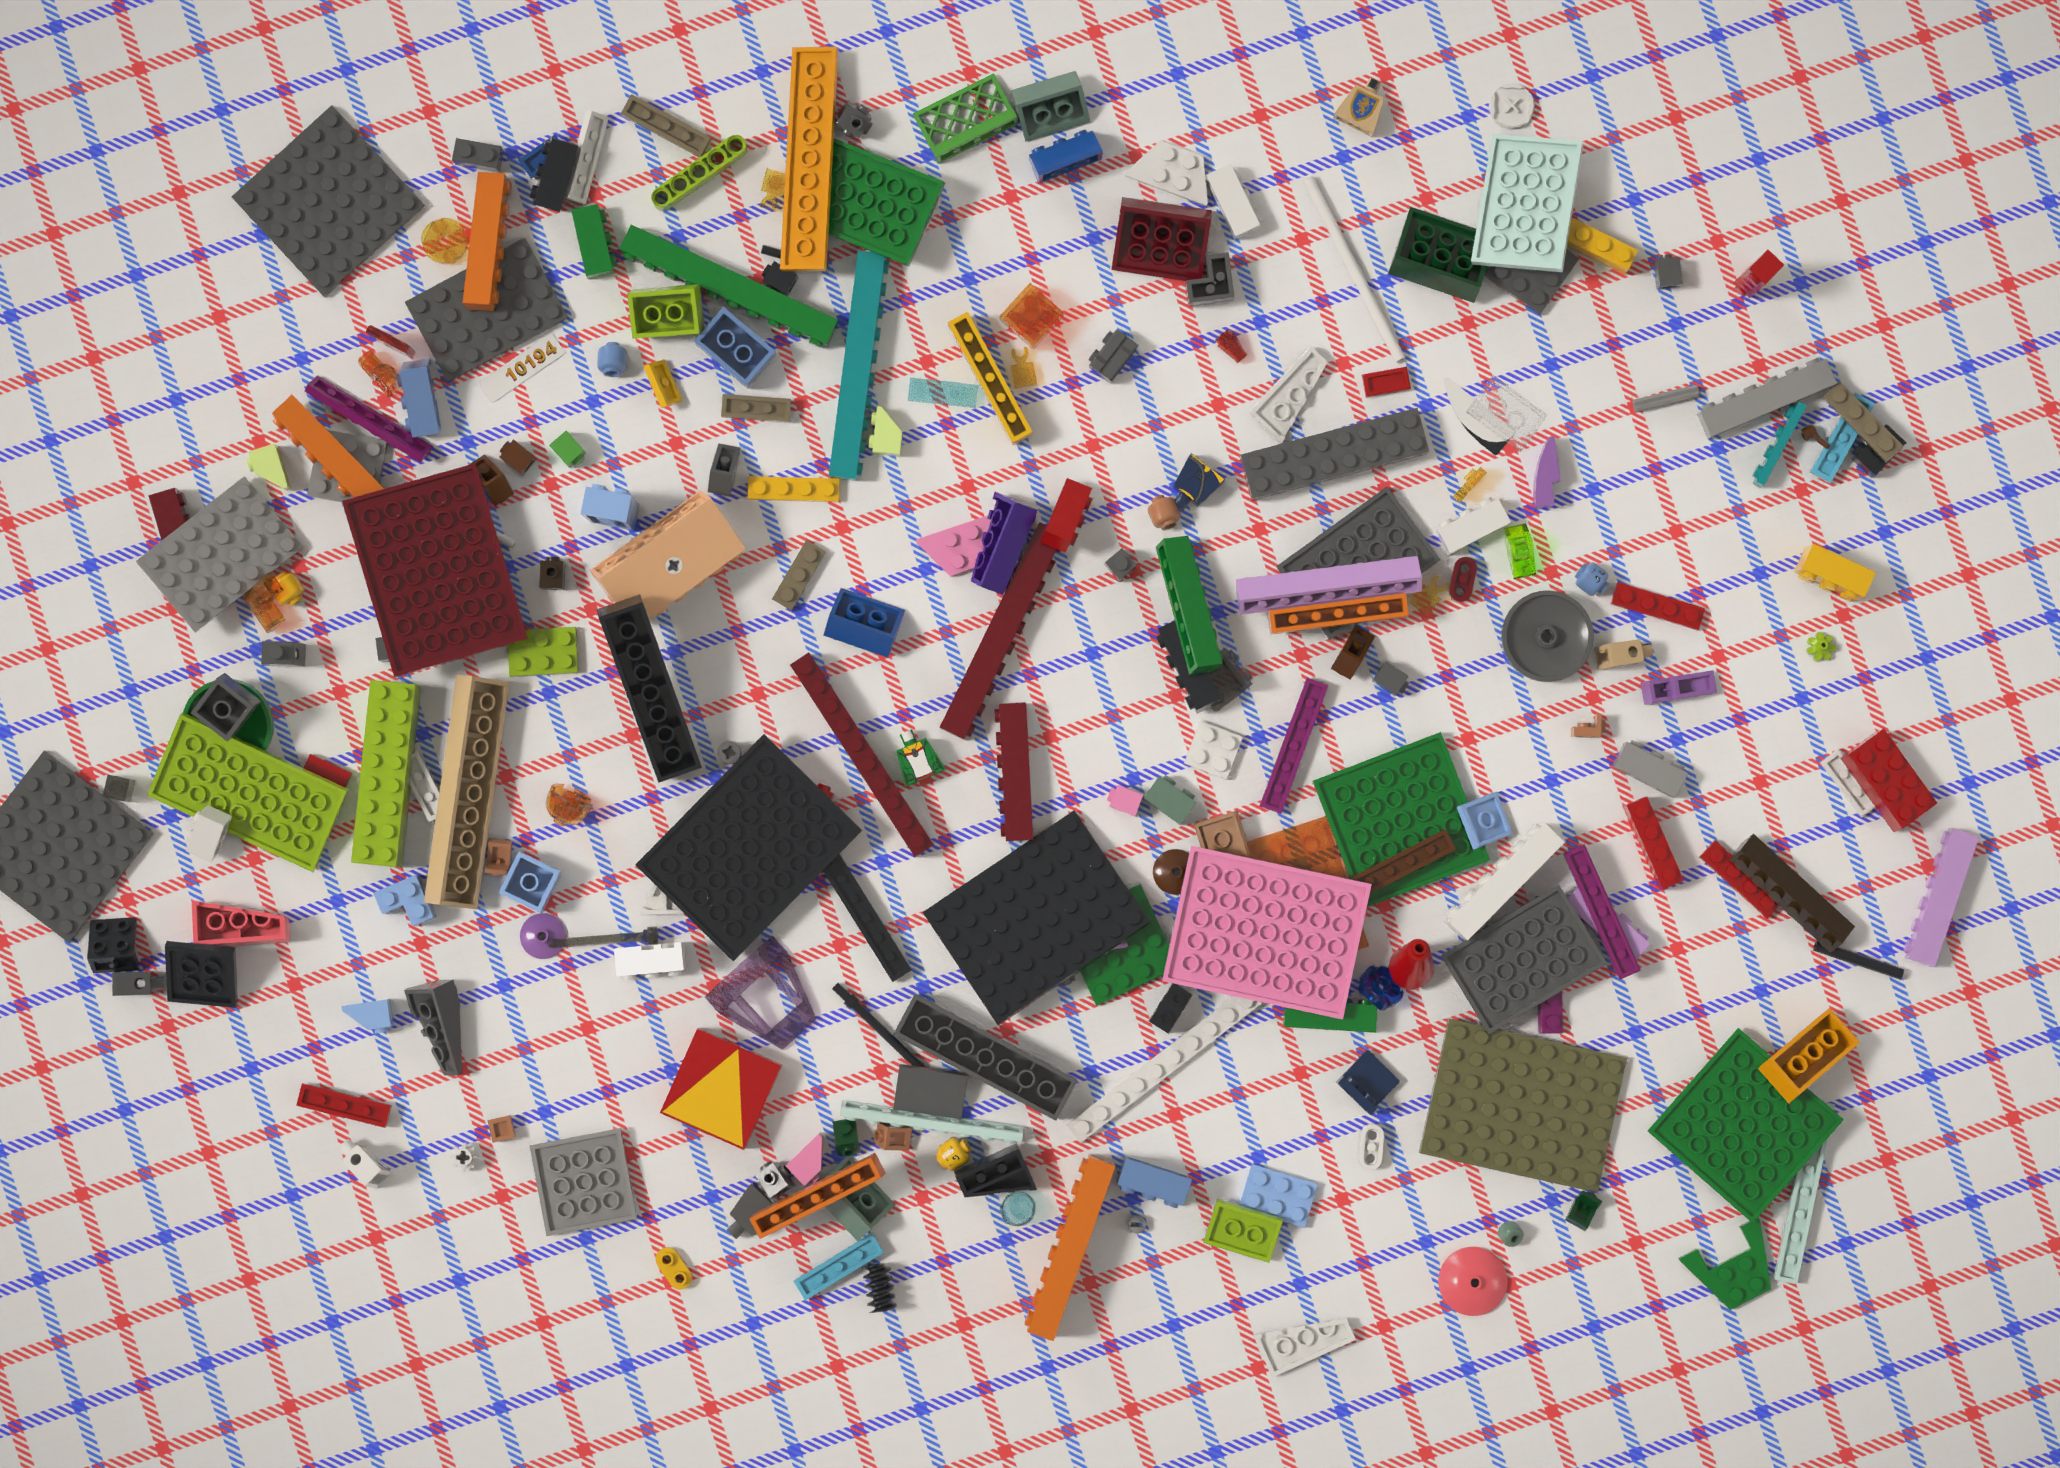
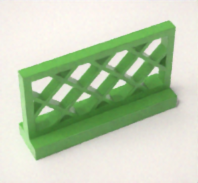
M994 73L913 113L937 164L1019 124L1014 109H1012ZM990 82H993L995 86L993 96L982 93L983 86ZM968 93L976 95L973 106L961 103L964 95ZM979 97L991 100L988 110L976 107ZM995 101L1003 103L1007 109L1000 114L991 112ZM948 103L956 105L952 116L941 113L944 105ZM959 107L971 110L968 120L956 117ZM975 111L986 114L984 122L980 124L971 122ZM927 113L935 115L932 126L923 124L920 117ZM939 117L951 120L947 131L936 128ZM954 121L966 125L962 133L956 134L951 132ZM934 131L945 134L944 141L934 146L931 140Z

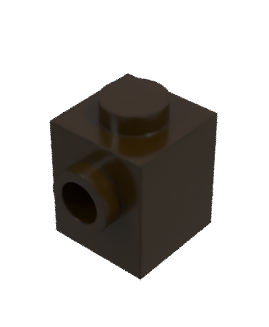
M546 557V561L540 560V589H565L566 563L560 561V557Z

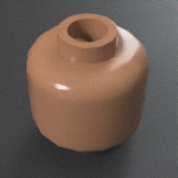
M1159 495L1151 500L1152 504L1148 507L1147 511L1154 527L1161 528L1163 531L1175 527L1181 517L1175 500L1171 497H1164V495Z

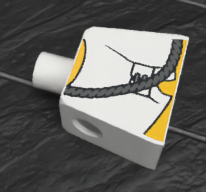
M347 1139L339 1147L346 1155L342 1162L366 1187L377 1189L392 1173L366 1146L359 1144L355 1146L350 1139Z

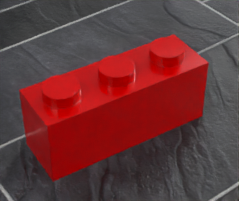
M1069 478L1066 479L1040 543L1065 553L1069 545L1074 546L1078 537V533L1075 532L1076 527L1081 529L1086 517L1082 512L1083 510L1088 511L1093 498L1089 497L1092 490L1091 487Z

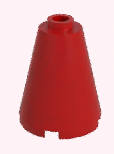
M1414 939L1392 954L1388 968L1394 983L1408 990H1415L1429 983L1434 974V962L1430 946L1426 941Z

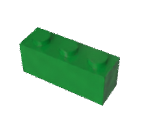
M598 204L572 209L571 212L586 277L593 279L615 274L613 267H617L615 254H610L609 245H612L610 232H605L604 223L607 222L605 210H600Z

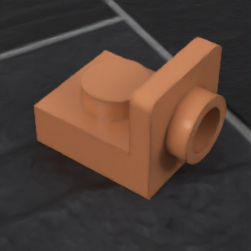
M1602 714L1594 715V727H1591V723H1577V727L1571 728V737L1600 738L1601 733H1605L1606 727Z
M884 1123L877 1124V1129L874 1132L875 1145L884 1150L909 1151L912 1128L909 1126H888Z

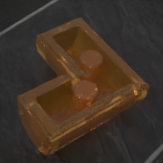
M372 350L367 351L358 358L359 366L387 397L392 396L397 390L395 369L391 365L384 364Z
M272 572L264 575L243 596L244 601L266 633L274 631L286 620L273 602L284 590Z

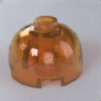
M555 783L551 785L546 799V809L554 819L553 821L560 826L575 825L585 820L593 804H590L591 798L577 788H574V792L564 789L565 784Z

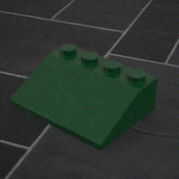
M1410 207L1388 274L1474 303L1480 291L1487 266L1472 265L1471 262L1476 235L1475 228Z

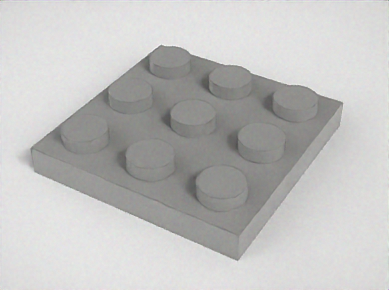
M327 430L380 484L388 443L381 439ZM318 462L313 464L307 496L337 502L352 498L350 495L345 497L337 488L339 484L333 478L329 480L320 471L323 467Z

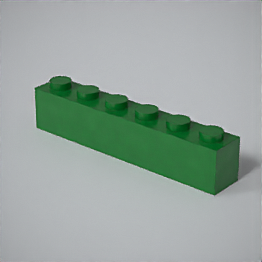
M1188 535L1164 538L1156 546V551L1189 675L1213 672L1223 664V656L1217 645L1216 630L1212 626L1211 610L1206 604L1205 588L1201 585L1199 578V566L1195 563L1194 547L1190 543Z

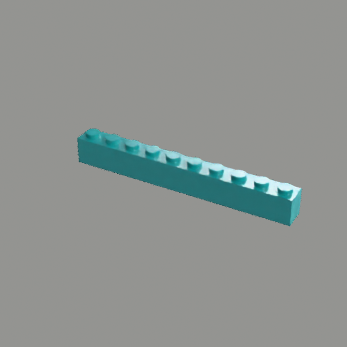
M858 250L829 469V478L857 481V476H862L863 463H860L859 460L860 453L864 454L866 440H862L863 431H868L869 418L865 417L866 408H871L872 395H868L869 386L874 385L875 373L871 372L872 363L876 364L878 350H874L875 341L880 340L881 328L877 327L878 318L882 319L884 305H880L881 296H885L887 283L883 282V276L888 274L890 260H886L885 257L869 251Z

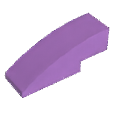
M1550 436L1546 440L1536 465L1533 482L1534 509L1555 505L1552 484L1561 481L1555 436Z
M1713 670L1640 683L1644 705L1717 693Z

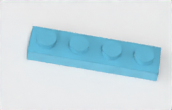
M1855 392L1853 395L1871 412L1875 403ZM1841 417L1827 440V443L1830 444L1829 449L1823 447L1810 470L1811 474L1827 483L1832 482L1858 435Z
M871 1233L796 1278L794 1283L804 1300H807L880 1256L884 1251L874 1234Z

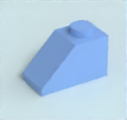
M390 999L341 1006L344 1013L367 1030L374 1029L375 1034L389 1032L388 1027L394 1026Z

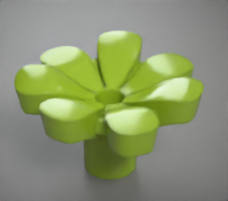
M1817 632L1816 639L1813 637L1807 639V643L1811 647H1808L1806 652L1808 655L1815 654L1813 660L1819 662L1822 657L1828 661L1831 659L1830 652L1836 651V645L1831 644L1833 641L1832 636L1827 635L1824 637L1822 632Z

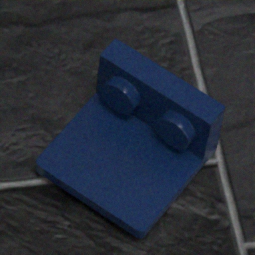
M1366 1050L1336 1081L1369 1115L1375 1112L1376 1106L1400 1082L1369 1050Z

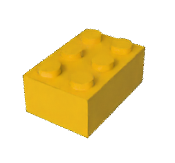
M1811 544L1804 548L1794 570V573L1799 574V579L1808 583L1814 581L1820 584V589L1830 593L1832 590L1840 593V598L1849 602L1857 601L1866 596L1876 572L1816 544Z

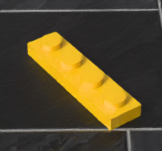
M748 476V500L839 502L840 479Z

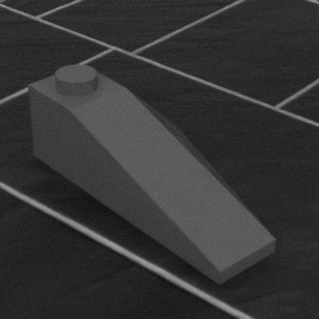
M436 980L405 989L404 992L410 1012L414 1018L418 1017L424 1029L421 1030V1033L424 1037L427 1036L433 1045L431 1052L443 1075L462 1074L460 1000L454 980Z

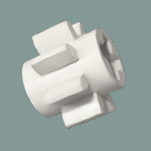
M466 1142L463 1143L462 1149L458 1146L453 1147L456 1153L449 1156V1158L454 1159L456 1162L453 1167L462 1166V1172L466 1171L467 1165L471 1168L475 1167L473 1160L479 1158L473 1152L476 1147L469 1149ZM464 1151L466 1155L470 1156V1159L466 1160L465 1163H463V1159L459 1158V1155L463 1154Z

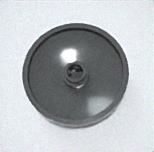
M1550 590L1531 593L1514 604L1505 617L1501 631L1502 647L1509 663L1521 675L1539 682H1556L1576 673L1587 661L1594 640L1592 622L1583 606L1569 595Z

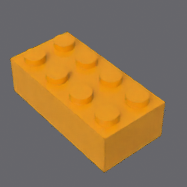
M1828 1008L1758 1069L1782 1097L1790 1103L1860 1042L1836 1014Z

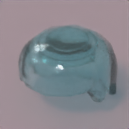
M1016 1191L1005 1197L1000 1206V1213L1006 1223L1019 1227L1030 1223L1034 1218L1037 1207L1034 1199L1028 1193Z

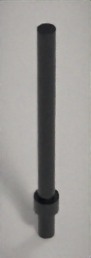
M839 983L832 988L845 1001L844 1004L849 1009L852 1008L910 1065L926 1067L858 1002L859 999L854 994L851 995Z

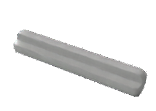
M1692 385L1635 399L1632 401L1634 411L1639 412L1697 398L1700 396L1697 385Z

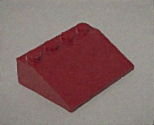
M1122 197L1111 270L1181 281L1202 279L1212 210Z

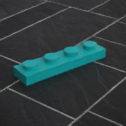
M1797 402L1794 406L1790 405L1784 415L1787 420L1783 426L1779 425L1775 431L1774 437L1776 440L1773 446L1769 444L1763 454V457L1766 459L1762 466L1758 464L1752 475L1755 478L1752 484L1759 488L1765 485L1807 405Z

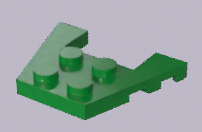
M1759 1217L1753 1223L1748 1221L1739 1226L1749 1245V1249L1708 1269L1698 1249H1694L1678 1258L1729 1310L1771 1289Z

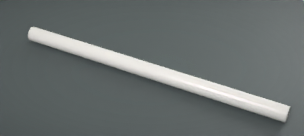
M1313 176L1304 179L1303 182L1395 363L1401 361L1405 356Z

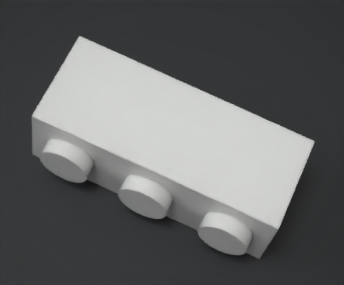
M1230 163L1207 174L1205 177L1206 182L1234 240L1259 229V222L1262 221L1261 216L1256 208L1252 209L1249 202L1252 200L1247 188L1243 189L1240 181L1242 177L1238 168L1233 169Z
M1490 497L1479 503L1480 508L1474 511L1469 508L1459 513L1461 518L1455 521L1449 518L1439 523L1440 528L1436 530V533L1447 555L1511 523L1499 498L1493 501Z

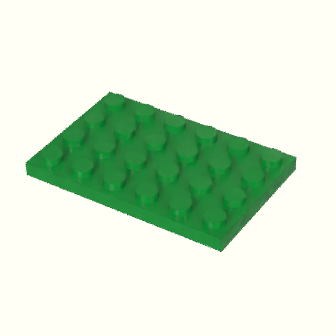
M834 138L828 235L909 267L946 183Z

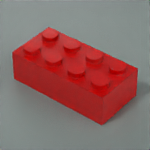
M1885 729L1874 732L1840 758L1893 832L1904 829L1937 804V801Z

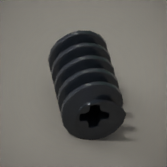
M885 1263L862 1267L863 1270L869 1271L863 1278L870 1280V1283L864 1286L865 1288L872 1289L871 1292L866 1294V1297L873 1298V1301L867 1303V1306L874 1307V1310L869 1313L888 1311L897 1307L896 1303L890 1302V1300L895 1298V1294L888 1292L894 1289V1285L887 1284V1282L891 1281L893 1277L885 1274L891 1271V1267L884 1265Z

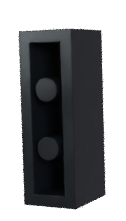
M550 137L549 141L544 142L542 154L545 155L543 164H538L535 175L539 177L537 185H532L529 198L533 199V205L560 212L578 150L577 144Z

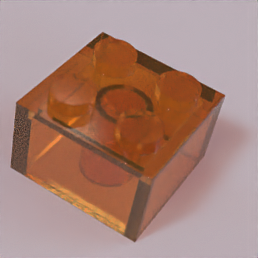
M1029 283L999 316V320L1034 350L1064 317V312L1033 284Z

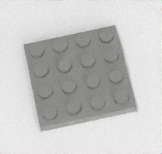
M621 1128L530 1145L546 1236L638 1219Z

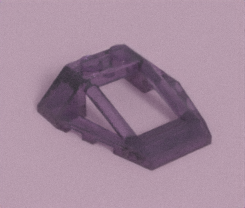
M771 936L705 996L707 1001L720 1015L782 1050L817 1019L788 952L774 936ZM778 961H780L796 992L773 968ZM764 973L796 1005L773 1028L741 996ZM735 1002L753 1023L728 1006Z

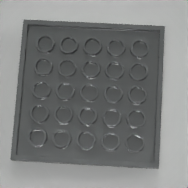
M333 105L324 111L231 196L324 298L425 206Z
M44 750L0 807V891L65 941L71 943L154 833Z

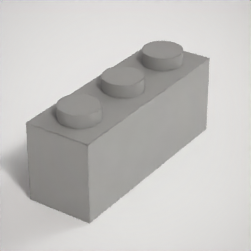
M1631 740L1630 743L1624 742L1612 767L1671 798H1676L1688 775L1687 772L1683 771L1685 767L1674 761L1671 764L1664 761V756L1655 751L1648 753L1643 750L1644 746L1634 740Z

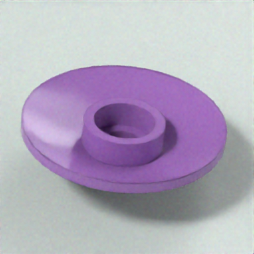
M547 913L531 916L524 922L520 931L522 947L529 955L538 959H547L557 955L563 948L566 940V932L562 922L555 916ZM540 932L546 934V938L543 941L538 939Z

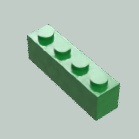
M1347 999L1343 1019L1284 1007L1283 1027L1376 1033L1378 1005H1372V1000L1359 999L1358 1004L1349 1003V999Z

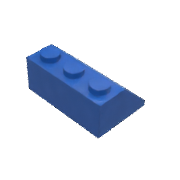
M1082 130L1075 133L1074 138L1068 140L1061 138L1054 141L1053 146L1047 148L1040 146L1031 150L1032 154H1029V161L1039 184L1102 160L1103 151L1093 130L1090 132Z
M840 588L829 614L823 636L888 658L905 610Z

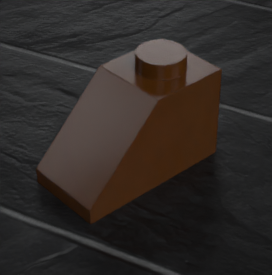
M485 454L470 463H476L485 496L495 506L506 501L514 494L505 475Z
M1355 625L1331 669L1351 680L1375 636Z

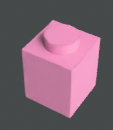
M1117 785L1116 789L1111 788L1107 801L1110 802L1109 807L1135 817L1143 794Z

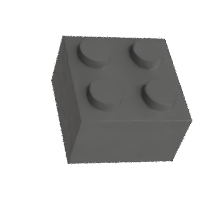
M224 673L216 678L191 714L224 740L229 741L236 736L261 701Z

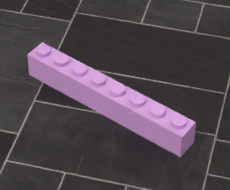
M1418 556L1236 579V595L1240 615L1401 593L1422 592V575Z

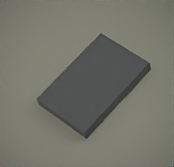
M900 1064L893 1109L962 1119L968 1074Z

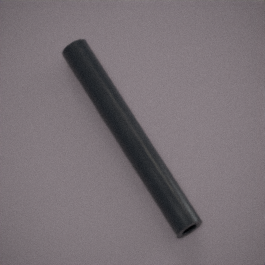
M1817 940L1813 947L1815 952L1899 980L1902 979L1904 969L1839 947L1830 953Z

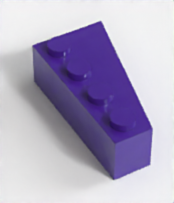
M994 492L993 500H996L994 511L989 510L987 519L991 520L988 531L983 533L981 541L984 548L983 552L978 553L971 582L1003 595L1010 583L1012 572L1018 564V557L1022 547L1027 542V535L1031 525L1035 522L1038 510L1017 499Z

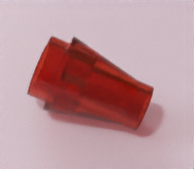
M1230 329L1225 330L1215 339L1218 344L1217 347L1234 359L1236 363L1247 356L1235 332H1231Z

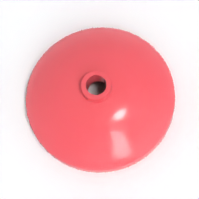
M1465 1247L1453 1252L1442 1264L1438 1277L1439 1290L1447 1305L1456 1312L1467 1316H1479L1492 1311L1503 1300L1507 1290V1273L1502 1262L1492 1252L1480 1247ZM1474 1278L1479 1281L1476 1287H1472L1470 1284Z

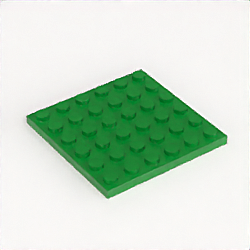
M1441 732L1312 781L1349 878L1446 829L1456 850L1369 894L1367 907L1490 860L1485 845L1473 850L1457 806L1468 803Z
M1737 1028L1647 1132L1753 1223L1844 1119L1808 1088L1788 1103L1758 1069L1771 1056L1742 1030Z

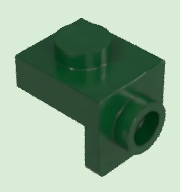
M847 1119L832 1121L838 1156H852L855 1153H860L856 1121Z
M1581 1191L1575 1197L1565 1220L1586 1231L1602 1201L1591 1192Z

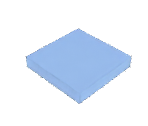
M1497 791L1457 806L1473 850L1513 834Z

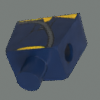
M1191 453L1173 485V488L1179 492L1175 498L1176 506L1181 511L1187 507L1190 501L1197 507L1200 506L1226 479Z

